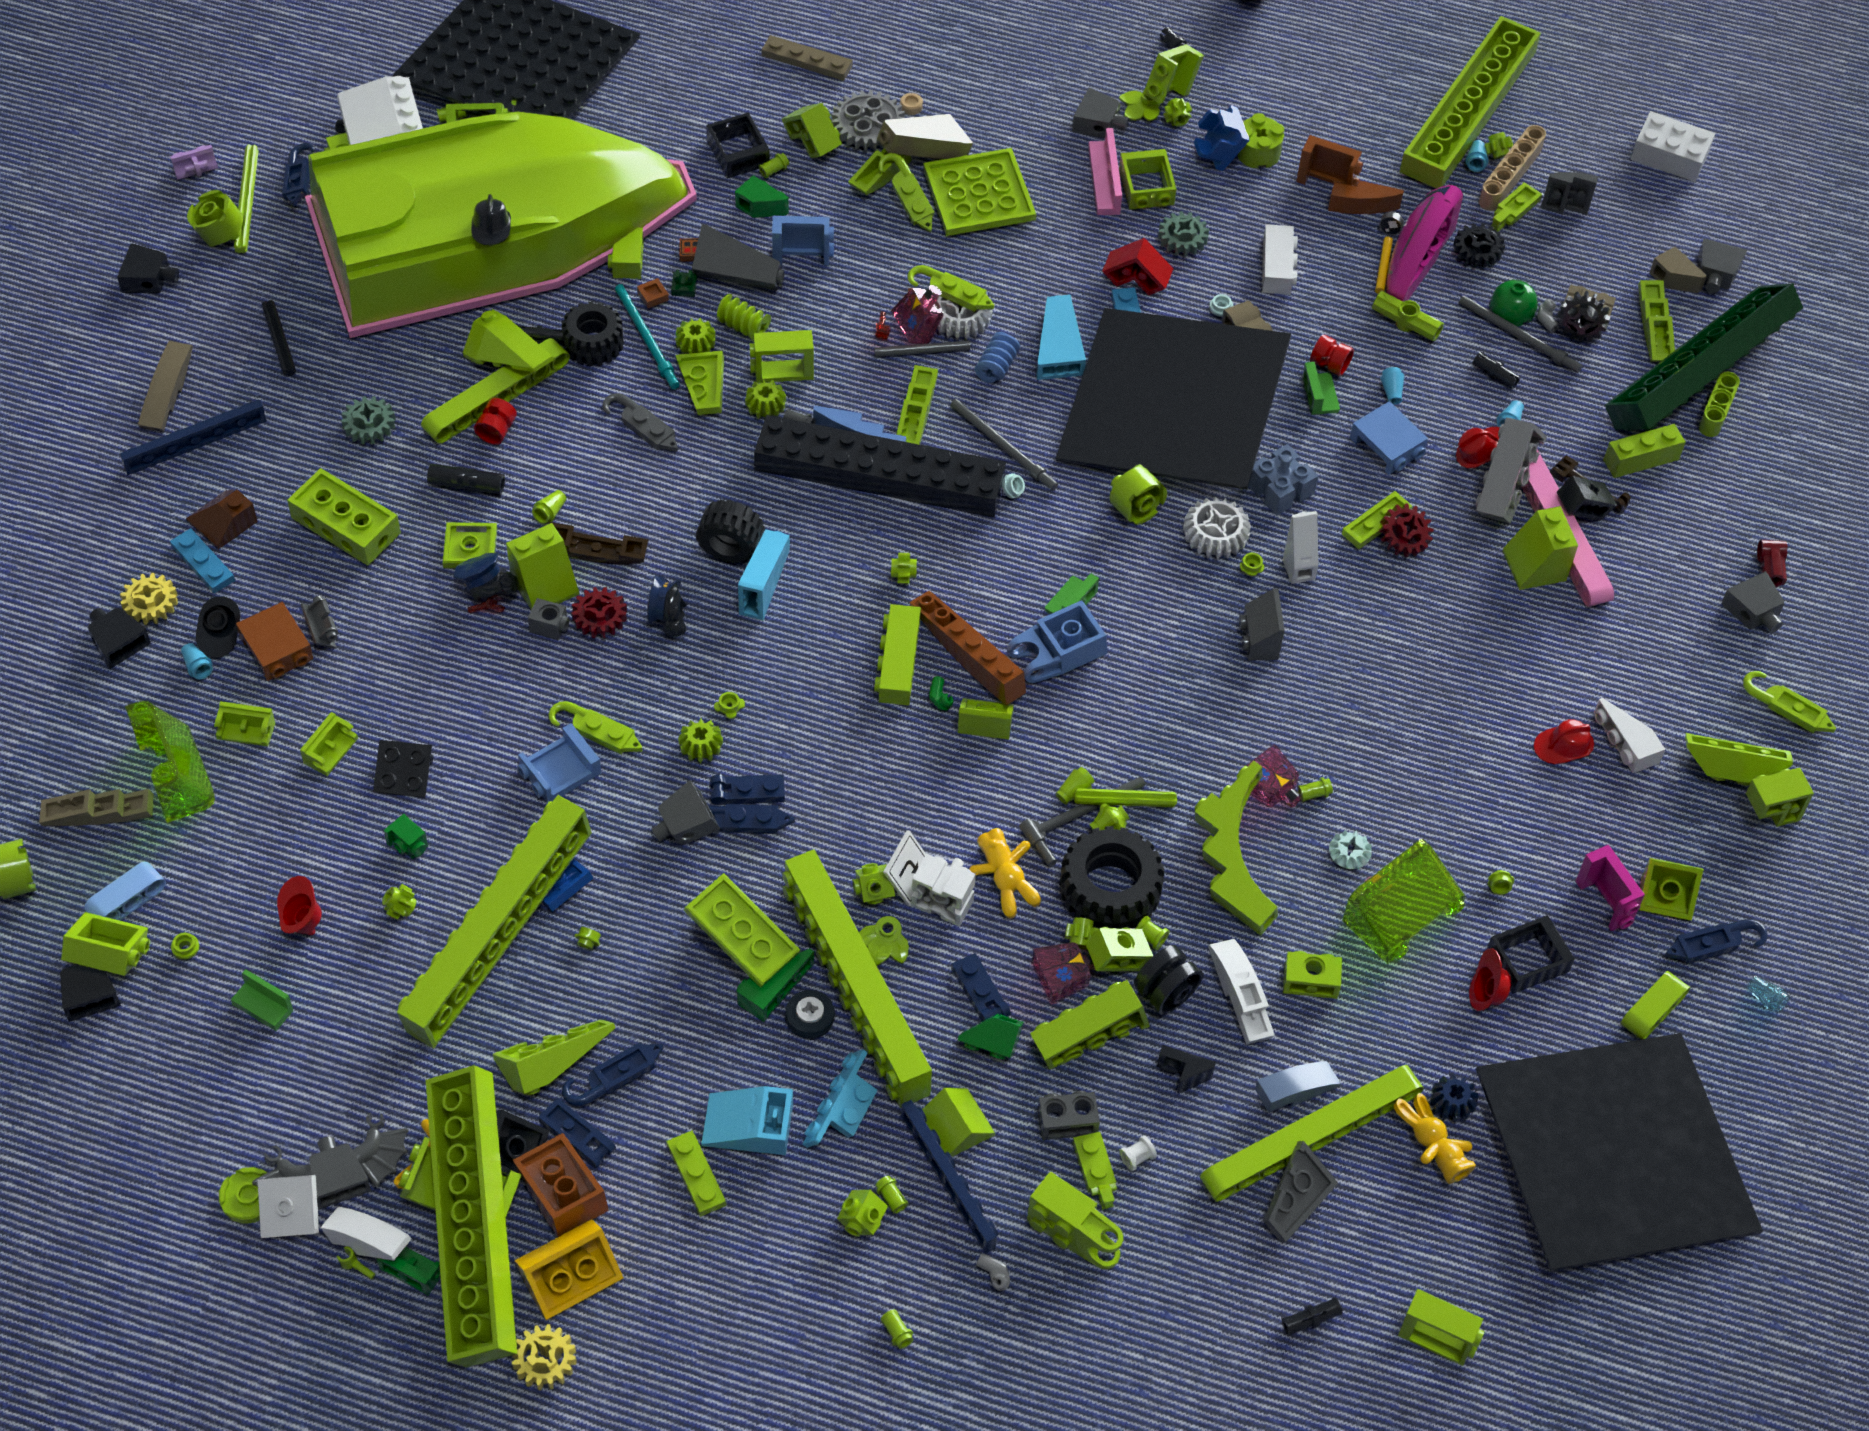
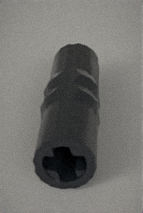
M431 463L428 468L427 481L428 484L501 495L505 486V475L462 466L454 467Z

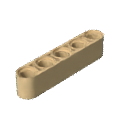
M1538 125L1529 126L1484 182L1479 199V205L1484 210H1496L1498 204L1508 196L1539 156L1546 136L1544 128Z

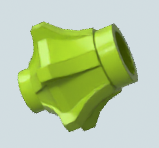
M1103 803L1100 806L1097 817L1089 826L1091 829L1099 828V830H1105V826H1113V829L1120 830L1121 827L1126 828V821L1130 817L1122 806L1116 808Z

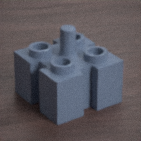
M1288 444L1272 452L1271 460L1263 457L1256 461L1249 482L1250 489L1257 496L1264 494V503L1276 516L1290 509L1294 499L1300 503L1314 495L1318 481V475L1307 463L1304 465L1299 464L1300 456Z

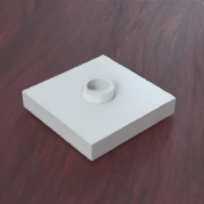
M316 1175L258 1180L261 1238L319 1233Z

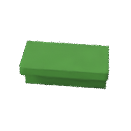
M1305 362L1302 380L1311 415L1338 413L1340 406L1331 373L1318 374L1315 362Z
M1090 573L1082 581L1076 576H1072L1045 606V611L1052 614L1081 600L1087 605L1097 594L1099 577Z
M245 969L242 972L244 985L232 997V1005L277 1031L293 1012L289 995Z

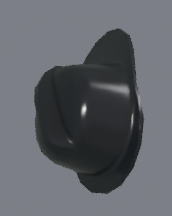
M488 194V199L480 201L474 208L471 228L472 237L482 245H496L505 241L510 233L511 215L502 201L493 199V196Z
M225 596L213 597L203 604L199 613L196 643L198 648L209 657L220 658L229 654L236 643L238 634L236 623L240 622L241 612L238 605L232 599Z

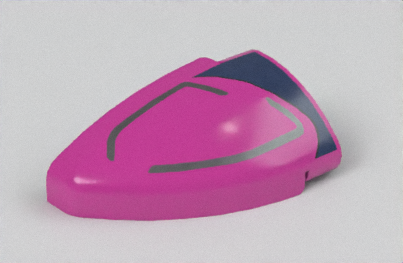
M1447 185L1432 190L1425 195L1407 219L1395 244L1387 273L1386 293L1401 301L1408 300L1437 261L1441 248L1456 228L1463 200V193L1458 187Z

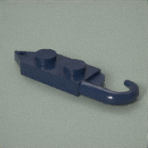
M302 143L295 146L290 151L288 164L285 166L282 195L293 206H296L303 196L308 195L309 161L306 158H298V155L306 149H310L312 153L315 152V147L310 143Z
M708 805L713 816H715L720 830L724 832L777 834L778 830L795 823V818L780 810L779 805Z
M1744 919L1729 924L1723 923L1678 935L1675 943L1668 949L1665 956L1684 960L1687 964L1735 951L1742 941L1741 931L1754 929L1760 934L1759 941L1754 944L1755 947L1764 945L1768 934L1764 925L1753 919Z
M639 1042L593 1068L588 1077L591 1090L580 1096H574L570 1093L569 1088L575 1080L574 1078L568 1079L562 1087L563 1098L573 1106H583L605 1094L608 1095L656 1068L655 1062L663 1051L664 1045H643Z

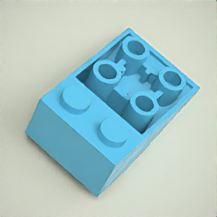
M762 1086L710 1093L701 1146L786 1155L793 1110V1089Z

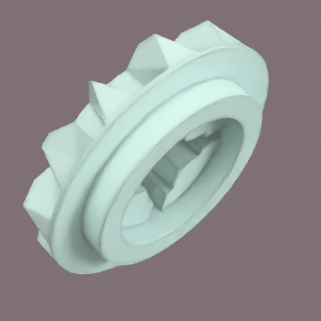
M1345 830L1343 833L1334 836L1330 842L1329 853L1333 861L1339 866L1347 869H1357L1369 862L1372 854V844L1368 843L1366 836L1362 837L1359 835L1357 830L1353 833ZM1353 843L1355 850L1348 856L1347 847Z

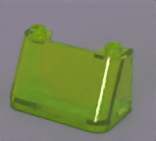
M139 701L125 706L140 751L145 750L146 747L154 750L157 757L164 754L167 755L168 761L157 765L151 773V779L166 822L169 823L210 808L215 801L214 791L189 726L147 701Z
M1420 839L1361 884L1350 895L1342 921L1379 957L1389 964L1395 958L1399 960L1404 957L1409 950L1407 946L1410 938L1443 912L1446 915L1458 914L1466 905L1464 902L1466 896L1432 846L1424 839Z

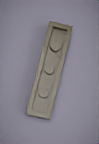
M773 35L769 36L761 49L763 57L842 81L846 79L853 66L852 59Z

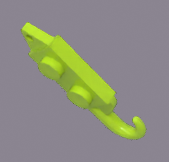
M896 153L885 154L878 163L879 171L881 173L884 172V164L887 161H894L900 170L892 179V187L912 224H917L931 232L932 217L935 212L914 174L911 173L905 160Z
M918 265L913 267L907 275L908 281L915 287L918 286V283L914 280L916 274H924L930 277V288L934 294L971 311L994 309V303L988 297L987 290L950 273H942L929 266Z
M1752 671L1745 675L1743 687L1746 692L1767 704L1769 709L1811 733L1815 731L1835 732L1836 727L1828 717L1826 709L1783 685L1772 686L1766 691L1759 689L1752 684V679L1755 677L1766 678L1767 675L1761 671Z
M568 701L558 702L550 708L548 713L549 720L556 727L560 725L555 718L556 713L567 711L575 715L573 726L581 736L621 755L623 752L643 751L640 742L635 736V730L591 709L587 710Z

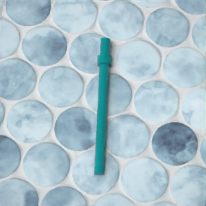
M622 284L617 285L615 291L658 364L657 369L660 375L666 378L671 389H677L680 383L674 375L673 366L669 361H666Z

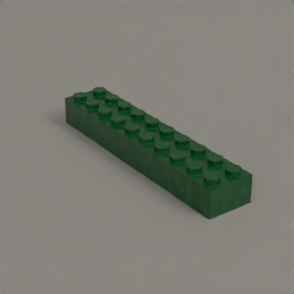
M1794 284L1758 286L1606 403L1605 408L1615 430L1630 432L1638 429L1649 431L1655 428L1657 422L1672 415L1675 408L1687 403L1689 397L1701 392L1707 383L1719 378L1721 372L1733 367L1735 361L1748 355L1754 346L1762 344L1767 336L1779 331L1781 325L1793 320L1796 317L1795 314L1803 309Z

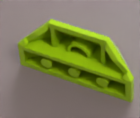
M1690 733L1685 735L1686 746L1705 774L1717 781L1728 779L1734 780L1741 785L1749 786L1755 777L1776 774L1780 770L1788 769L1793 764L1790 751Z

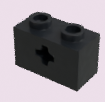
M1572 476L1557 491L1569 515L1601 521L1617 506L1603 482Z

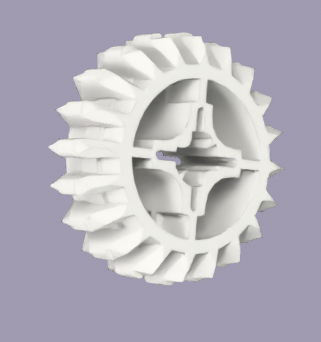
M936 294L932 295L928 306L929 319L932 322L933 329H938L939 334L946 333L947 338L955 336L957 340L959 337H964L967 340L969 335L976 338L978 332L983 333L985 327L989 326L992 317V309H977L974 312Z
M1217 497L1213 501L1205 498L1203 503L1197 501L1195 507H1190L1188 514L1184 518L1183 531L1186 542H1190L1191 549L1197 548L1198 555L1203 552L1206 553L1207 558L1215 555L1219 559L1221 555H1224L1228 559L1231 553L1237 555L1239 549H1243L1247 540H1249L1251 525L1248 522V514H1243V507L1236 508L1235 502L1227 503L1226 498L1223 501H1218Z

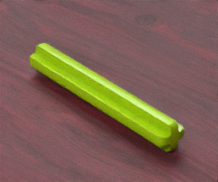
M1078 788L1074 792V802L1076 804L1092 805L1106 803L1107 805L1175 807L1177 804V794L1175 792Z

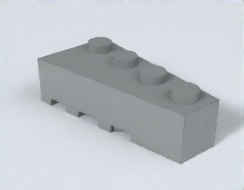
M1506 417L1505 423L1500 426L1498 432L1499 441L1497 447L1491 453L1492 463L1490 469L1486 471L1483 478L1484 487L1482 494H1479L1476 499V511L1483 517L1511 523L1522 497L1520 488L1525 486L1530 478L1529 466L1532 462H1537L1540 455L1537 452L1539 443L1544 444L1547 436L1534 423Z

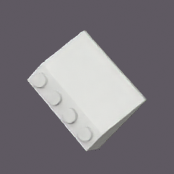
M386 76L340 92L337 95L349 145L423 129L409 77Z

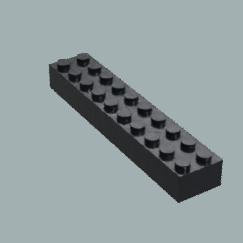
M766 415L754 451L755 471L995 518L1002 492V481L1006 471V461Z

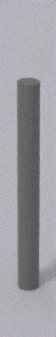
M970 341L874 348L875 357L963 351L970 350Z

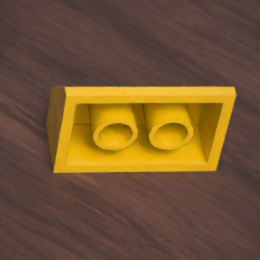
M592 1219L514 1260L528 1291L545 1320L624 1278L602 1228Z

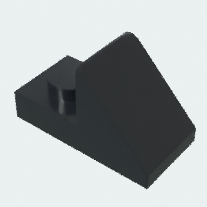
M1162 1045L1157 1067L1170 1074L1178 1073L1182 1075L1177 1091L1179 1094L1211 1080L1216 1062Z

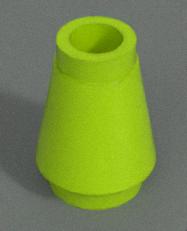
M555 490L553 493L537 501L532 509L533 517L542 524L552 522L566 502L565 494L560 490Z
M1083 767L1077 770L1074 769L1055 794L1066 805L1074 800L1076 789H1092L1091 785L1095 782L1094 778Z

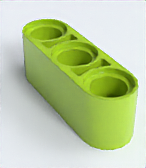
M1723 372L1720 374L1699 424V431L1707 437H1715L1720 433L1740 384L1739 377L1733 372Z
M1666 971L1626 1013L1620 1024L1640 1040L1646 1039L1684 999L1690 987L1670 971Z

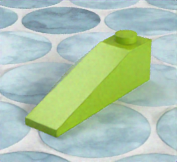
M494 309L484 312L481 317L473 321L462 352L465 358L476 364L483 365L485 361L492 362L495 367L507 364L511 365L512 369L536 372L554 360L551 354L507 316Z
M601 1019L567 1030L566 1036L562 1034L543 1036V1041L539 1044L528 1046L527 1042L516 1044L492 1054L493 1059L512 1090L524 1095H532L539 1092L540 1087L550 1084L615 1029V1025L612 1022Z

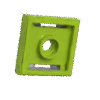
M446 522L443 568H456L457 565L468 559L485 553H495L497 523ZM468 544L475 545L472 548H466Z

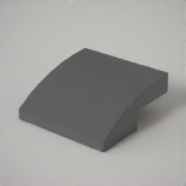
M1576 172L1550 173L1541 209L1563 215L1565 209L1587 215L1599 177Z

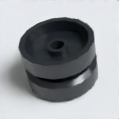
M1169 945L1156 953L1138 972L1133 983V987L1144 998L1151 997L1150 1004L1161 1015H1166L1181 1006L1195 992L1203 980L1204 973L1192 961L1186 962L1187 956L1176 945Z

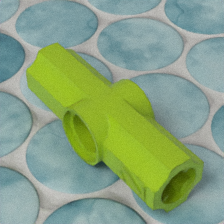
M1380 291L1372 305L1373 310L1396 321V326L1401 331H1415L1432 341H1436L1444 327L1443 322L1420 311V306L1412 300L1401 301L1384 291Z

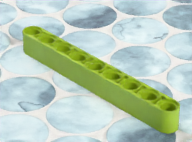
M1408 1065L1400 1066L1210 1166L1200 1175V1179L1216 1202L1222 1201L1285 1168L1298 1141H1304L1315 1152L1394 1110V1103L1398 1099H1403L1406 1102L1411 1101L1418 1093L1423 1091L1424 1087Z

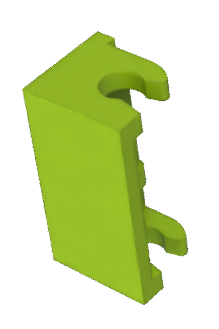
M220 701L214 727H218L216 738L218 740L268 747L274 730L275 719L271 708Z
M331 712L300 749L303 763L328 776L357 741L358 735L351 731L354 726Z

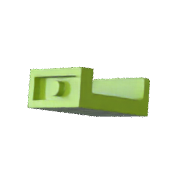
M1187 44L1159 53L1143 94L1159 104L1164 102L1167 92L1172 90L1183 96L1189 95L1204 55Z

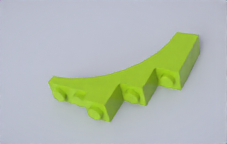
M1253 761L1248 767L1244 766L1239 771L1237 780L1232 785H1227L1222 790L1220 798L1211 792L1207 798L1203 797L1199 800L1194 810L1196 822L1214 835H1210L1202 845L1203 860L1220 872L1210 883L1211 898L1261 936L1278 917V907L1262 893L1251 878L1243 861L1239 845V827L1244 807L1251 792L1263 777L1262 766Z

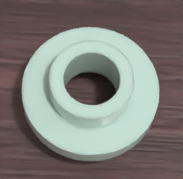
M1224 294L1216 295L1210 302V311L1214 315L1222 317L1224 309L1233 306L1231 298Z
M1011 473L1003 478L1002 488L1007 497L1017 498L1024 492L1025 483L1021 476Z

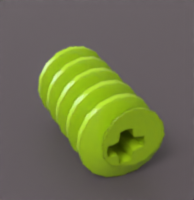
M727 294L721 300L717 310V320L720 323H725L726 326L731 328L733 327L735 331L741 332L744 336H749L752 340H754V333H765L771 322L769 314L763 317L764 313L762 310L756 312L755 306L748 308L747 302L740 304L738 297L732 300V294Z

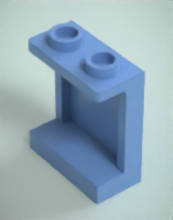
M773 216L772 257L780 261L782 265L783 255L824 256V265L829 266V257H834V243H830V241H834V227H830V217Z
M1390 401L1355 421L1350 434V439L1355 444L1363 440L1386 462L1385 472L1388 475L1395 471H1401L1414 459L1419 460L1426 452L1428 438Z
M572 723L562 728V738L529 757H526L523 752L518 754L519 765H517V769L524 779L528 778L530 780L534 793L539 798L542 796L547 803L553 802L557 795L563 796L601 774L600 758Z

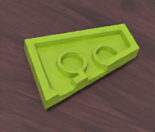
M723 351L675 355L697 414L722 413Z

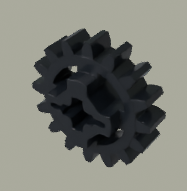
M1472 223L1471 228L1465 225L1463 231L1458 230L1453 244L1455 246L1454 253H1459V260L1466 259L1465 264L1468 265L1471 262L1475 268H1477L1478 264L1486 268L1487 263L1494 266L1496 260L1500 261L1504 253L1505 245L1503 244L1505 239L1499 238L1500 232L1494 233L1492 226L1487 229L1483 223L1480 227Z
M1577 291L1574 298L1568 295L1565 300L1566 303H1561V310L1557 314V317L1560 318L1558 326H1565L1562 333H1571V340L1577 336L1580 343H1582L1584 338L1592 342L1594 335L1600 338L1602 331L1606 332L1608 327L1606 323H1609L1611 317L1607 315L1610 308L1603 307L1604 299L1596 300L1598 294L1595 293L1592 297H1589L1588 291H1585L1584 296H1581Z

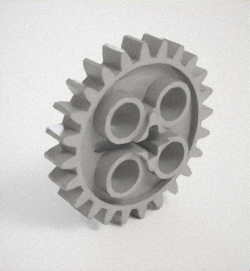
M861 90L860 95L852 92V98L845 95L844 102L838 100V106L833 107L832 124L839 131L840 141L847 140V146L854 143L855 149L863 146L864 151H867L868 146H872L875 151L877 145L884 149L877 139L884 120L905 118V112L902 111V105H897V99L890 100L889 94L882 97L881 91L874 95L872 90L868 94Z

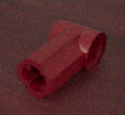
M1760 539L1757 546V560L1762 562V572H1767L1776 588L1780 585H1785L1787 581L1785 565L1788 551L1787 542Z

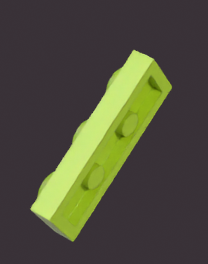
M1394 491L1345 526L1342 530V535L1356 548L1361 549L1381 534L1379 532V529L1382 527L1380 520L1389 509H1393L1397 504L1401 508L1405 503H1408L1409 509H1412L1413 506Z
M693 1130L667 1140L669 1152L699 1216H704L725 1207L726 1200Z

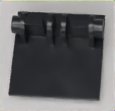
M379 740L373 792L426 798L429 767L433 764L434 755L431 754L432 745Z

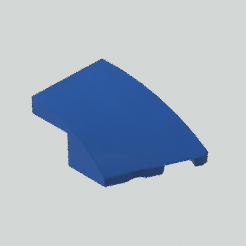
M573 858L545 896L542 903L553 912L594 879L591 872Z

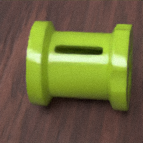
M1145 916L1136 927V929H1142L1147 942L1152 944L1153 949L1156 951L1162 947L1170 933V930L1167 928L1162 929L1151 922V918Z

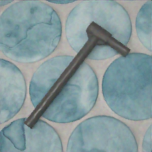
M1140 776L1113 790H1137L1146 784L1143 777ZM1081 804L1041 824L1038 821L1026 819L1019 825V828L1032 847L1037 849L1048 867H1051L1057 863V859L1045 843L1046 832L1087 814L1101 805Z

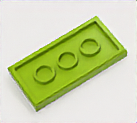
M725 873L718 877L684 908L686 914L760 988L800 952V949Z

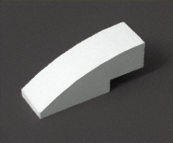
M338 1207L320 1227L332 1244L350 1246L356 1255L395 1260L411 1240L408 1234L380 1219L343 1207Z

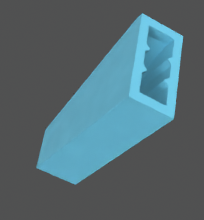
M1071 295L1047 297L1038 358L1037 380L1083 376L1086 367V357Z
M765 529L738 583L739 615L764 620L790 551V535Z

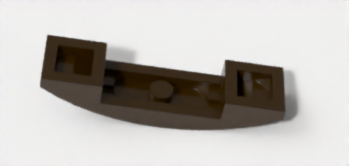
M549 522V524L552 523L564 540L568 556L590 562L615 565L644 562L649 539L624 535L623 541L577 533L574 532V526Z

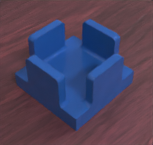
M1230 105L1226 111L1209 109L1197 123L1199 128L1208 131L1204 136L1205 140L1196 137L1193 142L1198 156L1212 160L1217 170L1224 171L1250 140L1238 108Z

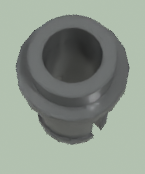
M787 409L783 416L786 419L811 424L816 422L811 414L804 415L791 409Z

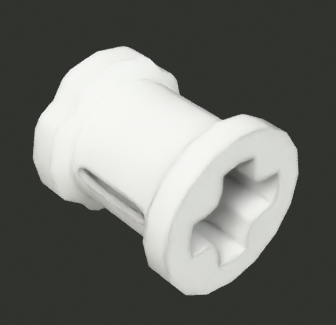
M1145 1135L1141 1136L1137 1143L1128 1148L1123 1147L1119 1152L1122 1161L1130 1171H1135L1137 1165L1147 1159L1153 1160L1157 1157L1153 1144Z

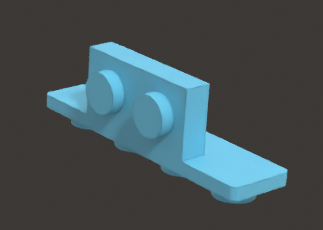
M864 1049L849 1053L843 1060L842 1066L844 1068L840 1075L836 1076L830 1084L831 1092L820 1103L817 1109L819 1114L816 1120L810 1123L805 1131L806 1138L803 1142L805 1147L808 1148L819 1144L829 1124L847 1138L854 1136L878 1091L857 1075L868 1053Z

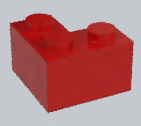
M1142 238L1110 251L1102 272L1116 287L1134 280L1147 295H1151L1166 289L1173 268L1146 238Z

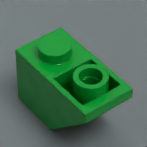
M754 175L735 191L736 208L752 218L786 216L789 213V197Z
M996 1014L963 1031L958 1036V1041L964 1042L963 1046L971 1050L979 1051L980 1048L988 1050L991 1056L998 1059L1010 1058L1015 1053L1024 1022Z

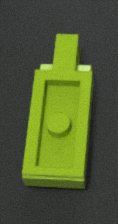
M1526 183L1521 184L1498 204L1491 226L1497 232L1504 228L1506 223L1511 226L1541 201L1543 194Z
M1101 1132L1074 1137L1073 1146L1088 1193L1090 1192L1092 1196L1098 1195L1102 1210L1113 1208L1115 1200L1112 1191L1117 1190L1116 1179Z

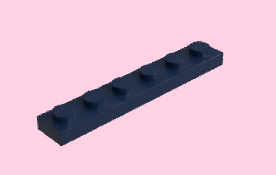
M258 399L166 436L153 439L135 448H130L120 453L127 475H131L267 422L263 405Z
M912 1100L901 1104L902 1120L985 1254L996 1249L998 1232L992 1221L987 1222L982 1214L984 1210L980 1201L977 1198H972L968 1191L969 1185L965 1177L958 1175L954 1169L955 1163L949 1152L944 1153L940 1146L941 1141L937 1132L934 1129L930 1130L927 1126L925 1113L920 1107L916 1108Z

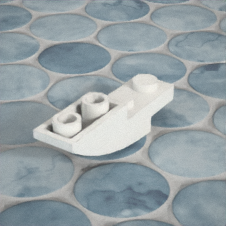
M1235 939L1210 944L1208 948L1225 997L1230 996L1246 1045L1272 1039L1274 1032L1266 1012L1269 1005L1255 971L1242 948Z

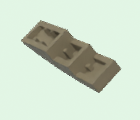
M168 341L152 377L138 422L140 428L164 432L169 411L173 412L178 391L182 392L193 345Z
M88 789L41 800L39 823L42 826H81L125 822L152 817L154 794L149 789L124 794L120 789L94 794Z

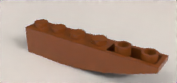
M930 590L909 602L910 606L921 607L920 619L958 663L1003 704L1007 706L1026 693L1024 671Z

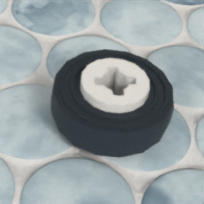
M817 990L798 992L789 1000L786 1006L785 1019L788 1027L795 1035L802 1038L814 1039L821 1037L830 1030L834 1023L835 1009L832 1001L824 993Z

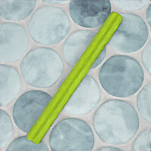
M249 144L245 147L238 209L243 214V224L240 228V236L234 240L235 252L238 254L246 253L248 250L259 152L256 145Z

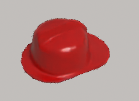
M1500 427L1472 428L1463 433L1456 452L1457 462L1465 468H1476L1491 461L1492 450L1497 447L1499 441L1498 432Z
M1575 719L1563 721L1559 726L1539 733L1534 741L1535 753L1541 760L1550 764H1562L1590 755L1594 749V740L1590 734L1591 727L1589 724H1584Z
M298 875L284 883L277 897L281 930L288 934L314 935L315 928L322 918V910L315 900L311 881L305 876Z
M1493 948L1483 952L1470 984V1003L1477 1011H1484L1490 1005L1502 1004L1510 992L1511 976L1507 970L1502 968L1500 956Z

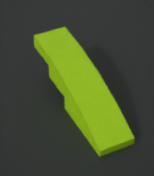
M1640 280L1638 283L1640 308L1651 362H1661L1675 351L1672 316H1669L1668 298H1665L1664 280Z
M914 366L896 434L906 436V442L919 445L921 443L937 382L938 369Z

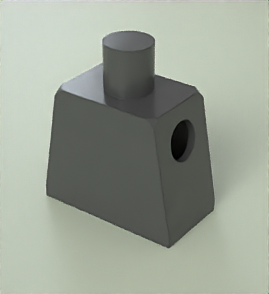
M1089 87L1073 116L1072 132L1105 138L1106 128H1117L1126 131L1129 118L1119 115L1121 103L1118 100Z
M1703 239L1697 257V267L1706 275L1704 284H1706L1708 292L1717 293L1720 288L1730 289L1742 266L1747 250Z
M1766 571L1727 589L1721 604L1748 629H1754L1764 624L1773 633L1782 627L1783 622L1778 616L1784 606V600Z
M691 780L659 805L658 810L664 821L651 828L659 842L672 835L680 845H685L720 829L702 793Z

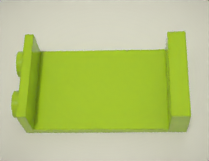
M424 1137L420 1145L414 1144L408 1160L413 1161L410 1171L405 1169L398 1186L403 1187L399 1197L435 1210L431 1147L428 1146L430 1138ZM510 1171L507 1177L502 1175L505 1218L521 1178V1174Z

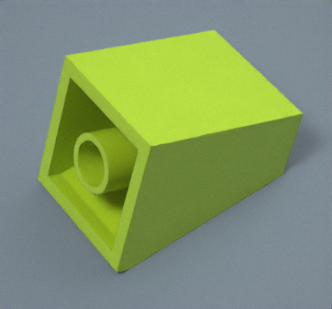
M1561 506L1537 510L1503 548V553L1519 590L1567 581L1578 544Z
M552 523L506 543L510 572L516 576L518 590L531 610L537 598L559 604L579 595L564 540Z

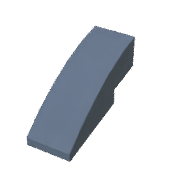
M1322 1061L1295 1066L1258 1079L1255 1091L1269 1113L1288 1104L1291 1107L1339 1087L1341 1083L1329 1063Z

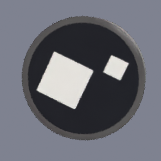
M1387 212L1383 214L1379 227L1387 235H1397L1402 230L1404 220L1395 212Z

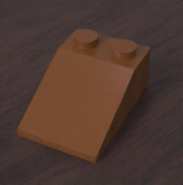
M564 1133L513 1160L516 1169L521 1174L543 1217L557 1237L609 1211L603 1188Z

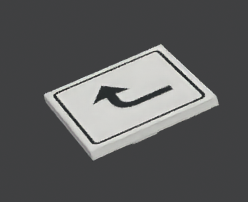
M910 831L905 832L883 871L907 906H911L912 894L914 892L912 890V879L926 855Z

